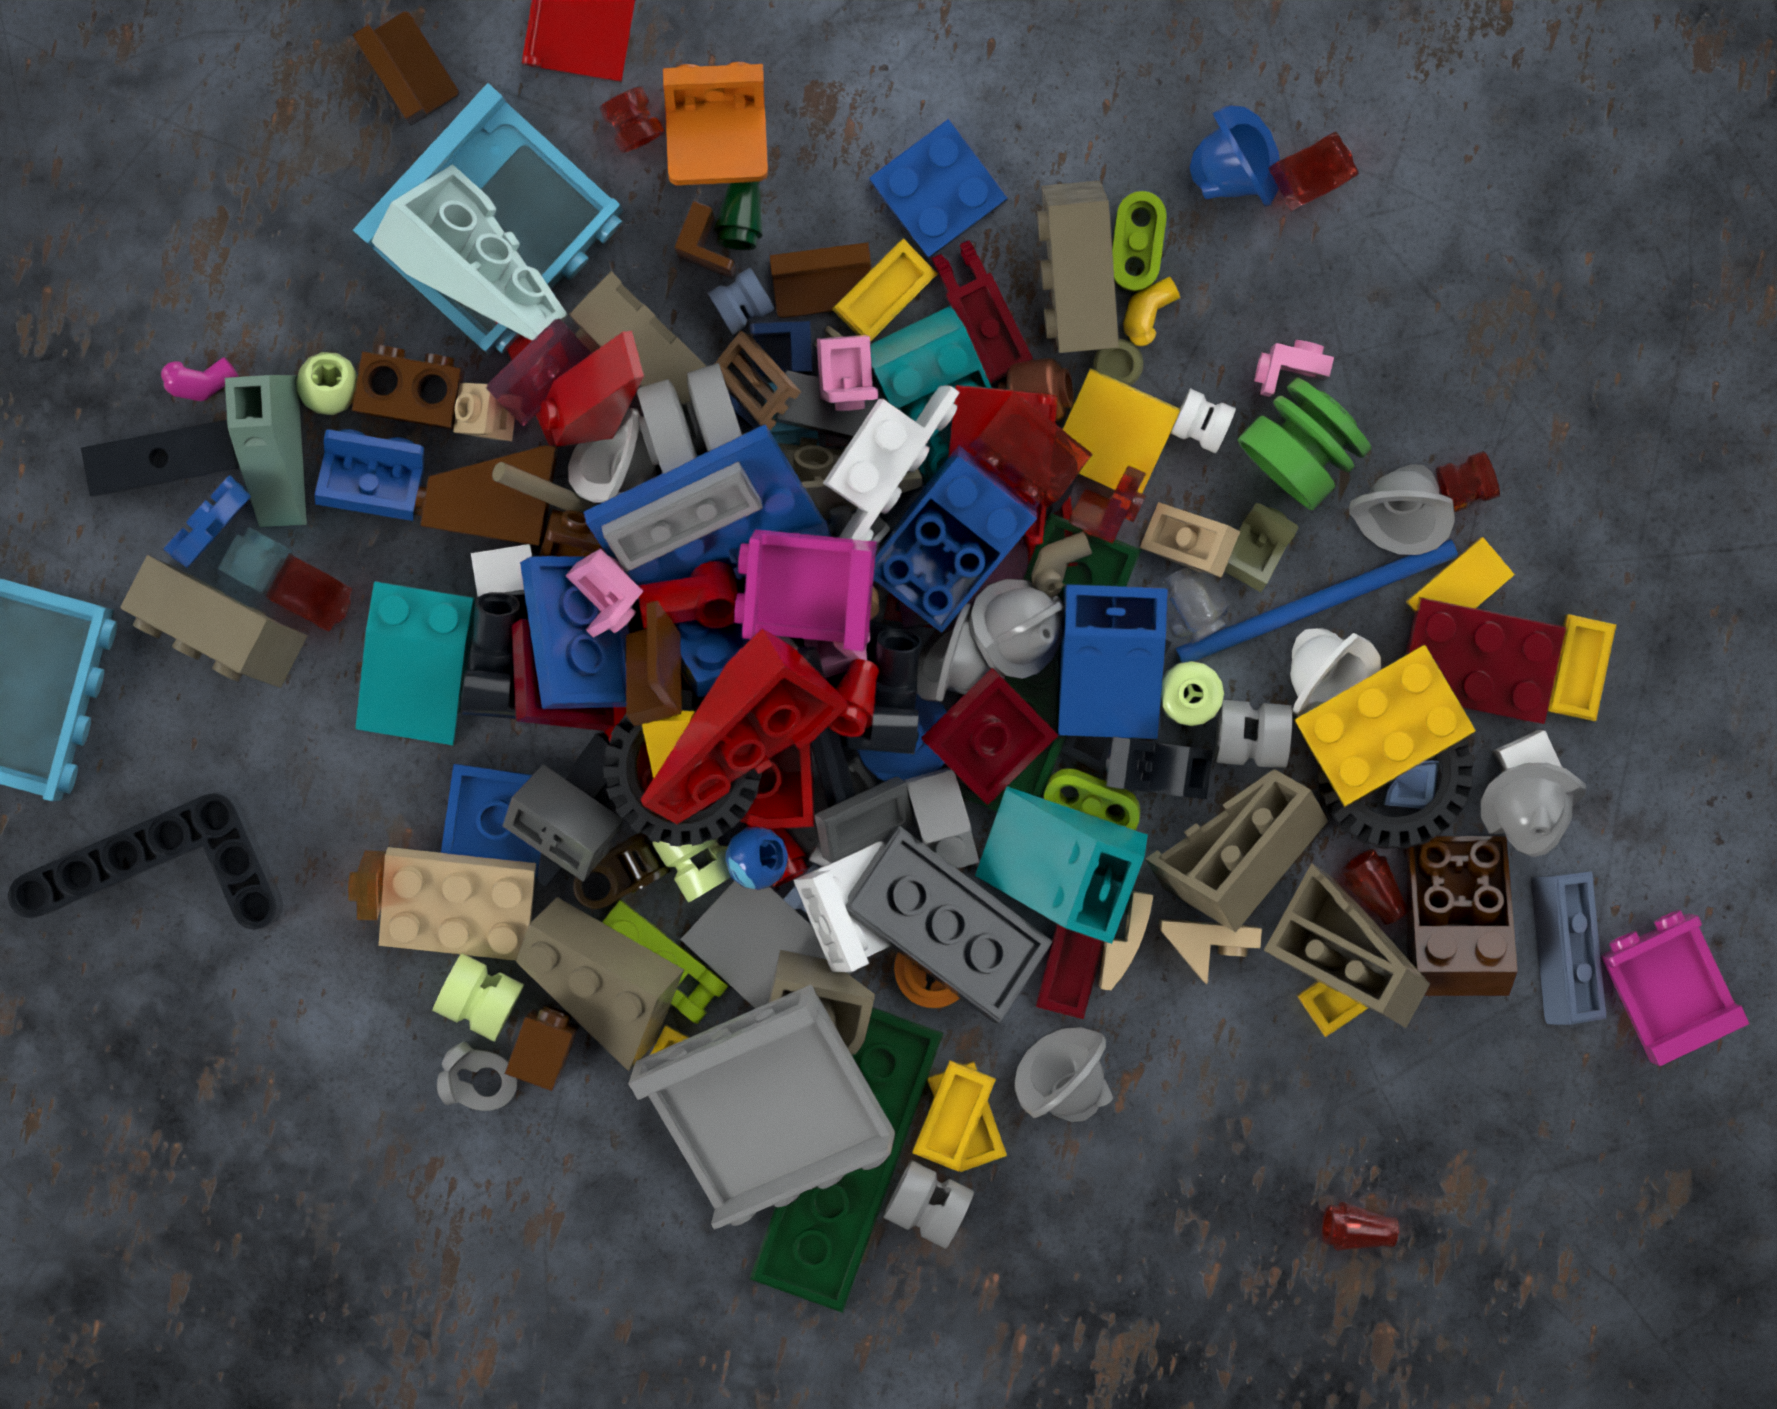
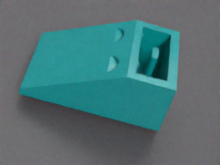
M951 305L870 344L872 373L885 400L915 422L939 386H952L955 388L956 385L992 388L966 328ZM952 419L942 430L939 431L936 428L925 444L929 447V452L918 469L924 474L926 484L949 457Z
M1006 786L975 876L1064 928L1112 944L1145 857L1148 835Z

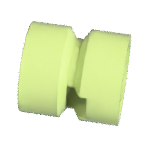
M718 838L695 846H670L669 843H657L655 841L652 843L667 867H676L678 872L674 880L688 903L731 877L725 862L728 846L719 845L717 842ZM704 851L709 863L697 869L690 858Z
M461 953L447 977L432 1011L456 1023L467 1019L469 1020L470 1030L495 1042L508 1020L524 984L501 972L490 976L487 973V965Z

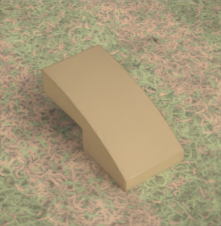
M1131 892L1124 939L1114 938L1112 944L1104 941L1098 983L1101 989L1112 990L1130 966L1147 927L1153 900L1151 893Z

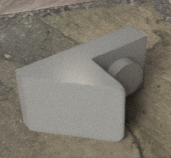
M948 767L905 779L922 843L956 869L979 863L971 833L972 828L955 772Z

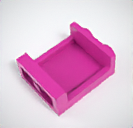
M755 530L750 537L749 544H741L738 572L739 574H747L745 593L737 594L734 619L735 623L743 624L742 638L752 639L763 628L774 636L843 642V649L864 651L869 639L877 541Z
M1681 910L1673 911L1654 921L1656 929L1640 937L1636 931H1632L1609 942L1612 950L1600 955L1650 1062L1658 1066L1673 1061L1750 1024L1742 1006L1735 1004L1699 928L1702 923L1698 915L1690 913L1683 915Z

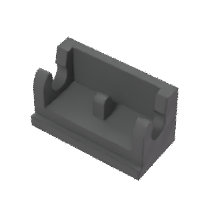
M543 764L513 795L503 827L584 882L590 872L612 848L614 843L610 840L621 829L624 819Z

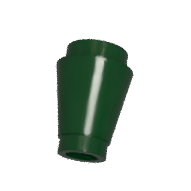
M760 182L728 184L713 229L718 234L717 244L734 250H753L756 248L757 239L763 237Z

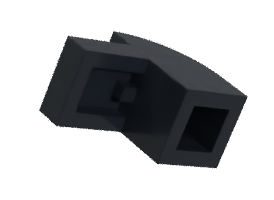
M1113 737L1112 748L1106 759V771L1108 773L1106 786L1207 799L1213 750Z

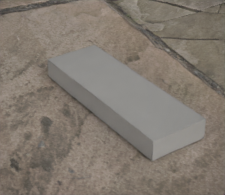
M738 461L603 525L602 531L614 554L625 571L628 572L752 514L763 507L760 496Z

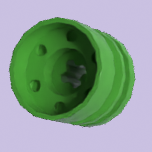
M1297 377L1287 386V389L1299 407L1283 396H1277L1273 401L1277 411L1285 420L1284 423L1280 426L1263 415L1258 416L1237 440L1247 455L1277 485L1309 510H1314L1336 487L1324 466L1329 462L1344 472H1350L1355 466L1342 447L1359 458H1364L1372 448L1369 441L1357 427L1356 421L1336 400Z

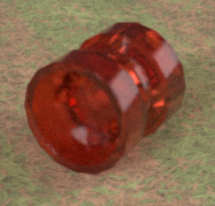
M643 86L627 90L609 99L599 107L605 121L613 124L616 131L614 140L621 153H627L640 148L665 133L659 118L652 116L648 109L650 100Z
M1485 451L1468 456L1466 462L1459 465L1450 462L1436 467V476L1441 493L1453 499L1454 512L1468 508L1470 502L1477 499L1486 502L1500 497L1498 480Z

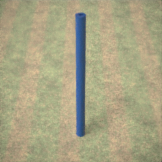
M1452 539L1446 540L1435 550L1420 555H1408L1176 647V653L1180 663L1197 661L1457 558L1456 547Z

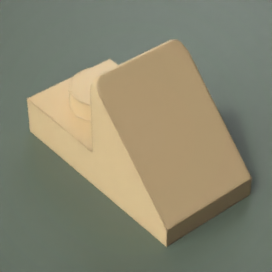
M1158 502L1140 548L1206 576L1212 574L1222 578L1240 531L1229 525Z
M1159 918L1158 929L1205 984L1208 983L1211 945H1218V954L1243 957L1247 956L1248 948L1260 949L1262 928L1258 926L1241 925L1235 933L1220 923Z

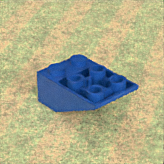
M959 445L926 484L876 552L874 580L942 633L1037 519L1036 506Z
M1068 584L1064 586L1058 735L1158 739L1166 641L1168 588Z

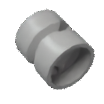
M1223 700L1222 707L1217 715L1215 763L1244 765L1249 758H1253L1257 766L1286 769L1292 734L1291 705L1262 703L1258 710H1253L1249 702ZM1254 727L1253 741L1244 739V728Z
M911 1160L892 1194L883 1218L907 1230L917 1226L920 1228L921 1237L946 1249L967 1212L974 1191L951 1179L941 1183L937 1181L935 1171Z

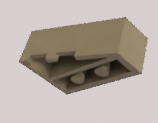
M1100 180L1041 186L1043 211H1037L1039 241H1046L1048 260H1041V278L1043 290H1051L1052 308L1044 309L1047 339L1055 338L1059 353L1118 348L1109 200Z
M1275 769L1223 804L1225 811L1202 827H1199L1196 823L1184 831L1187 837L1161 855L1157 850L1145 858L1163 889L1235 933L1328 822L1312 791Z
M1311 863L1264 951L1288 966L1407 1028L1430 983L1335 878Z

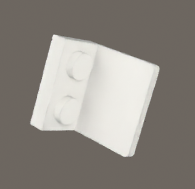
M876 842L794 880L832 972H852L869 964L868 956L890 947L889 944L852 918L845 907L848 903L849 893L883 842Z

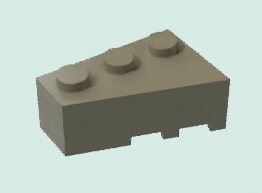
M611 271L569 313L575 324L580 327L574 336L591 353H594L621 332L632 331L644 374L640 387L669 379L674 385L681 404L691 401L687 386V373L707 366L677 336L666 328L645 304H642L621 284L622 281Z
M149 555L146 556L120 606V609L136 617L133 623L134 627L156 638H160L162 632L174 637L175 641L172 645L174 649L196 660L200 659L202 653L216 660L212 667L213 670L234 681L239 682L242 675L279 688L282 687L308 635L295 628H290L267 617L266 613L254 607H248L224 594L225 592L169 563Z
M558 897L529 924L516 962L628 1071L655 1044L684 972V969Z

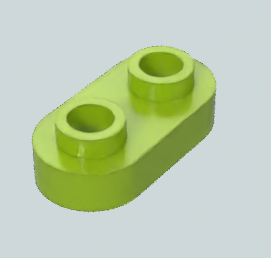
M1137 191L1129 194L1122 200L1116 212L1112 241L1114 282L1126 291L1138 292L1148 288L1156 280L1160 271L1167 213L1163 202L1153 193ZM1141 209L1148 213L1150 218L1148 225L1138 227L1132 222L1131 215L1135 210ZM1135 258L1141 261L1143 272L1138 276L1129 275L1125 270V262L1127 260Z
M1076 769L1057 771L1049 778L1046 784L1045 800L1136 830L1139 824L1141 812L1139 801L1127 789L1107 787V781ZM1066 786H1072L1078 790L1079 794L1074 798H1068L1062 794L1061 789ZM1117 804L1123 807L1125 812L1120 816H1113L1108 812L1107 808L1110 805Z

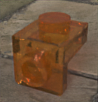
M365 850L357 872L351 871L349 874L348 899L349 901L357 902V920L377 921L382 904L386 851Z

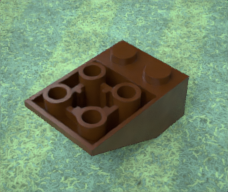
M1436 836L1425 844L1415 845L1407 849L1408 960L1430 983L1424 996L1510 995L1518 968L1506 836Z

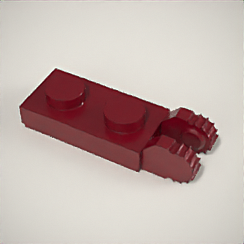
M968 240L959 245L961 249L960 254L976 280L959 287L953 276V270L949 261L942 254L931 259L948 292L946 298L964 324L990 384L1006 377L1008 368L1011 365L1031 361L1033 357L991 272L987 274L974 246Z

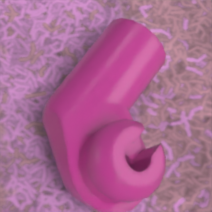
M225 357L203 372L186 368L179 361L166 364L161 371V378L167 392L174 397L194 401H205L225 387V378L239 377L236 370Z

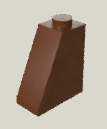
M544 445L429 476L427 487H418L414 515L422 516L420 526L425 528L541 547L550 504L494 481L492 473L494 467L499 462H503L553 483L559 450L556 447Z

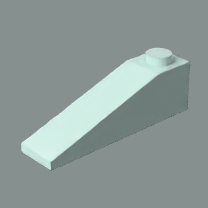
M453 164L391 202L371 242L407 275L532 341H536L565 320L567 313L539 271L532 267H527L517 252L520 243L512 232L505 233L494 218L497 209L490 198Z

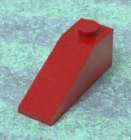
M632 331L621 332L553 382L546 399L541 403V417L545 429L552 430L556 447L614 438L644 378Z

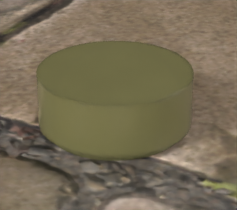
M1118 339V348L1098 349L1093 360V370L1129 386L1139 379L1143 371V357L1140 350L1132 342Z

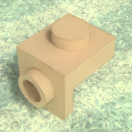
M459 383L458 398L455 403L453 432L499 441H512L518 392L499 389L496 385Z

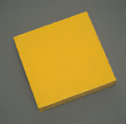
M1090 368L1060 435L1064 437L1074 455L1076 473L1139 501L1181 409Z

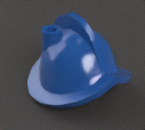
M1224 106L1212 113L1219 128L1205 136L1193 152L1189 167L1192 179L1202 189L1203 196L1207 200L1217 197L1259 195L1264 206H1270L1279 190L1281 178L1279 151L1272 133L1262 119L1246 107Z

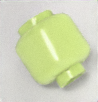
M1194 661L1179 663L1168 669L1163 675L1160 707L1164 714L1175 723L1187 726L1204 724L1215 717L1222 707L1224 698L1222 681L1217 673L1206 664ZM1192 684L1199 686L1201 692H1195ZM1187 687L1189 694L1184 698V689ZM1193 697H1201L1198 702L1189 703Z

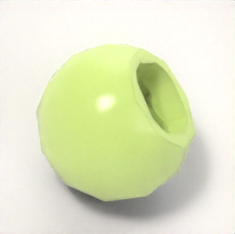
M321 352L309 357L301 366L296 379L297 393L304 405L317 414L335 415L347 410L353 403L358 373L351 361L340 354Z

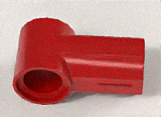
M710 561L695 568L691 577L638 585L643 591L639 596L644 628H647V603L654 601L659 602L673 623L698 620L704 627L718 629L730 626L735 622V604L738 588L735 572L727 563Z

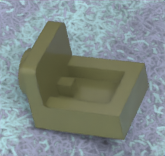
M1256 503L1238 529L1240 534L1224 572L1262 592L1287 545L1295 536L1299 528L1298 525L1288 520L1281 511Z

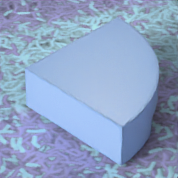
M1427 760L1397 777L1392 784H1389L1385 792L1383 805L1424 809L1434 799L1436 794L1439 761Z

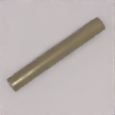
M499 462L494 467L492 473L494 481L566 511L574 510L584 513V511L601 504L579 497L575 492L503 462Z

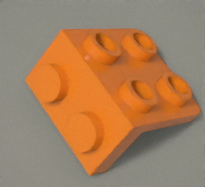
M732 62L723 66L683 64L676 68H663L669 181L674 185L760 182L765 180L768 176L763 64Z

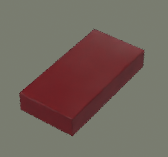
M1057 924L1035 1006L1084 1020L1104 941Z

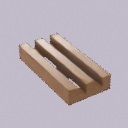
M742 331L737 334L714 363H719L729 391L759 425L763 426L766 424L769 430L777 423L772 418L776 412L783 415L789 408L785 403L788 397L796 399L801 393L750 335ZM742 348L778 387L776 391L770 387L740 353ZM731 362L736 365L767 400L763 407L730 371L728 366Z

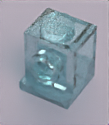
M249 527L245 535H236L218 569L261 593L271 594L294 551Z

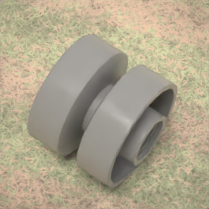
M719 363L687 373V386L691 401L681 404L674 385L669 379L638 388L637 393L644 416L638 418L652 464L653 466L660 464L663 474L698 457L697 452L706 449L709 452L742 436Z

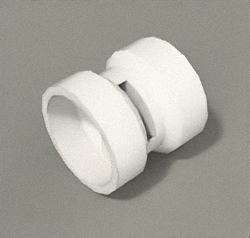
M1190 388L1180 407V413L1170 434L1183 440L1189 437L1196 439L1200 442L1202 448L1216 453L1226 435L1236 408L1224 403L1214 405L1206 401L1204 394ZM1206 415H1210L1204 429L1202 430L1201 426L1206 418Z

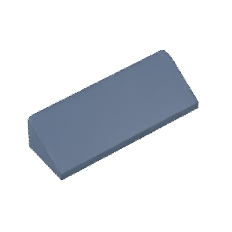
M1592 871L1533 877L1531 885L1546 1023L1571 1025L1607 1019Z

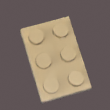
M388 847L384 861L379 946L460 955L463 953L470 956L516 961L528 926L532 922L536 863Z

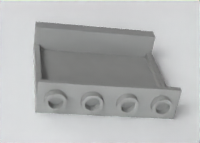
M811 984L637 1060L628 1083L638 1100L649 1096L715 1208L711 1221L714 1230L729 1223L733 1226L741 1225L762 1209L772 1205L775 1207L788 1205L802 1192L816 1186L821 1189L830 1187L840 1181L845 1174L861 1167L864 1170L875 1168L891 1155L895 1131Z

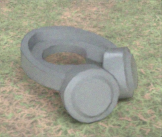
M462 1042L452 1047L446 1053L442 1061L444 1070L438 1074L437 1091L445 1105L459 1102L471 1109L490 1111L505 1106L512 1099L517 1088V1078L505 1074L509 1063L505 1058L488 1050L473 1049L467 1042ZM485 1067L492 1068L500 1074L502 1086L495 1095L483 1096L475 1090L473 1084L461 1081L458 1072L462 1069L477 1072Z

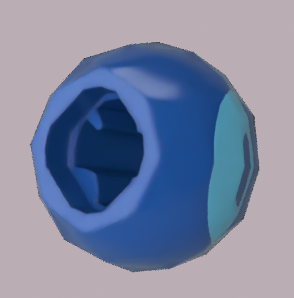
M749 827L731 838L726 849L725 862L730 876L744 888L761 890L769 888L782 878L788 864V853L783 840L771 829Z

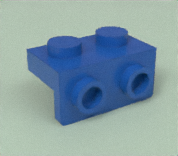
M343 429L340 431L326 430L324 436V456L314 495L315 505L414 521L418 487L422 485L425 471L424 447L400 437L388 440L366 436L362 432L353 429Z

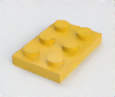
M1425 645L1294 720L1344 807L1476 732Z

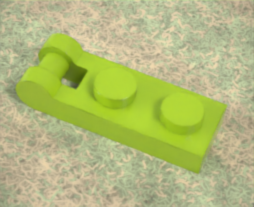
M619 900L602 922L684 969L679 984L688 973L699 982L689 997L677 988L671 1002L683 1015L697 1025L707 1014L704 1009L715 995L720 997L729 985L623 900Z

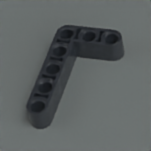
M224 792L201 796L16 878L8 891L9 905L15 913L26 918L39 917L203 847L233 917L238 924L253 930L271 925L281 915L283 901L242 805L236 797ZM214 801L222 802L229 810V821L222 829L211 826L206 818V810ZM168 821L176 822L183 830V841L176 849L167 847L161 840V828ZM122 841L130 842L137 849V862L130 869L119 865L115 857L116 848ZM234 846L244 849L249 856V867L243 874L233 873L226 864V855ZM76 861L86 863L91 869V882L86 888L77 887L70 879V868ZM31 881L40 883L45 889L46 899L40 908L30 906L25 900V887ZM253 892L261 893L269 901V913L262 920L254 919L246 910V899Z

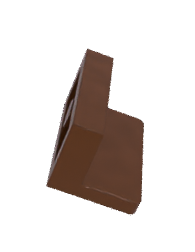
M403 11L375 30L368 24L352 34L411 126L458 97L459 90L408 11Z
M693 201L674 247L678 258L733 280L737 272L735 261L704 249L715 221L712 208Z
M869 243L769 255L777 315L779 318H790L834 312L832 309L871 270Z
M658 601L647 603V629L626 634V715L634 726L682 714L680 632Z

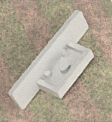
M939 386L916 422L884 399L877 401L823 482L826 486L858 507L838 538L871 541L874 531L870 529L871 525L880 512L886 514L895 505L902 491L897 486L908 470L914 472L925 460L929 452V447L925 444L935 429L942 430L954 416L957 406L953 402L957 398L959 391L952 386Z

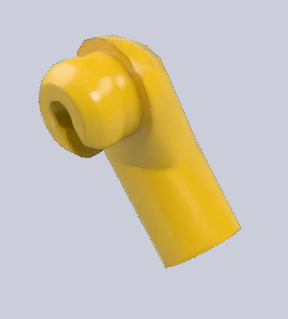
M1170 276L1134 294L1130 298L1123 321L1125 335L1129 336L1130 341L1134 345L1146 346L1150 344L1156 336L1153 325L1157 310L1181 298Z

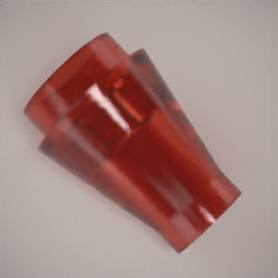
M1369 849L1358 854L1343 867L1342 873L1346 877L1345 886L1376 913L1384 925L1396 922L1408 912L1409 907L1402 898L1387 858L1379 856L1375 849Z
M1343 1201L1338 1206L1328 1205L1324 1212L1322 1239L1324 1244L1333 1245L1336 1251L1381 1246L1394 1247L1397 1243L1399 1234L1397 1218L1386 1217Z

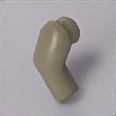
M1083 531L1048 544L1039 551L1031 574L1034 589L1044 591L1049 597H1054L1062 591L1064 586L1062 581L1068 563L1092 554Z

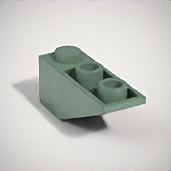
M261 375L225 378L228 431L248 493L251 495L250 500L259 527L307 525L300 402L296 388L298 375Z

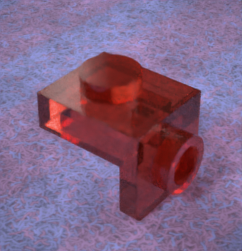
M1337 132L1325 136L1315 144L1276 162L1268 168L1291 212L1338 189L1359 174L1349 148L1344 145Z
M1128 465L1111 500L1085 489L1069 519L1070 524L1092 536L1102 538L1113 544L1125 519L1134 523L1144 503L1146 495L1138 492L1146 473Z
M289 553L265 597L329 632L334 623H340L346 616L351 605V598L349 596L352 593V588L336 577Z

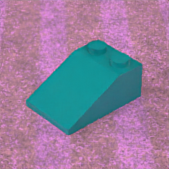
M374 581L365 634L355 729L454 745L474 628L475 598Z

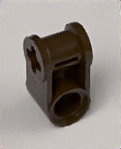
M640 832L611 848L608 854L590 872H601L609 879L611 888L609 894L604 899L592 900L587 898L582 890V880L577 877L574 880L573 890L576 898L582 905L591 909H600L630 892L632 894L671 872V870L666 865H661L647 841L648 836ZM633 850L637 852L641 861L646 867L645 872L641 870L639 864L632 854Z

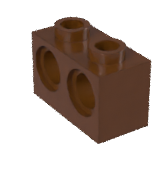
M376 345L375 353L362 351L352 411L362 415L454 430L455 403L458 398L459 383L464 382L465 376L464 370L454 367L455 358L425 353L424 362L404 359L406 350L383 345ZM382 369H392L398 377L396 389L388 395H378L373 389V378ZM432 377L443 378L447 384L445 398L436 404L426 403L421 394L423 384Z
M544 1005L539 1011L532 1009L524 1019L505 1074L552 1091L560 1080L579 1028L578 1025L569 1023L571 1015Z

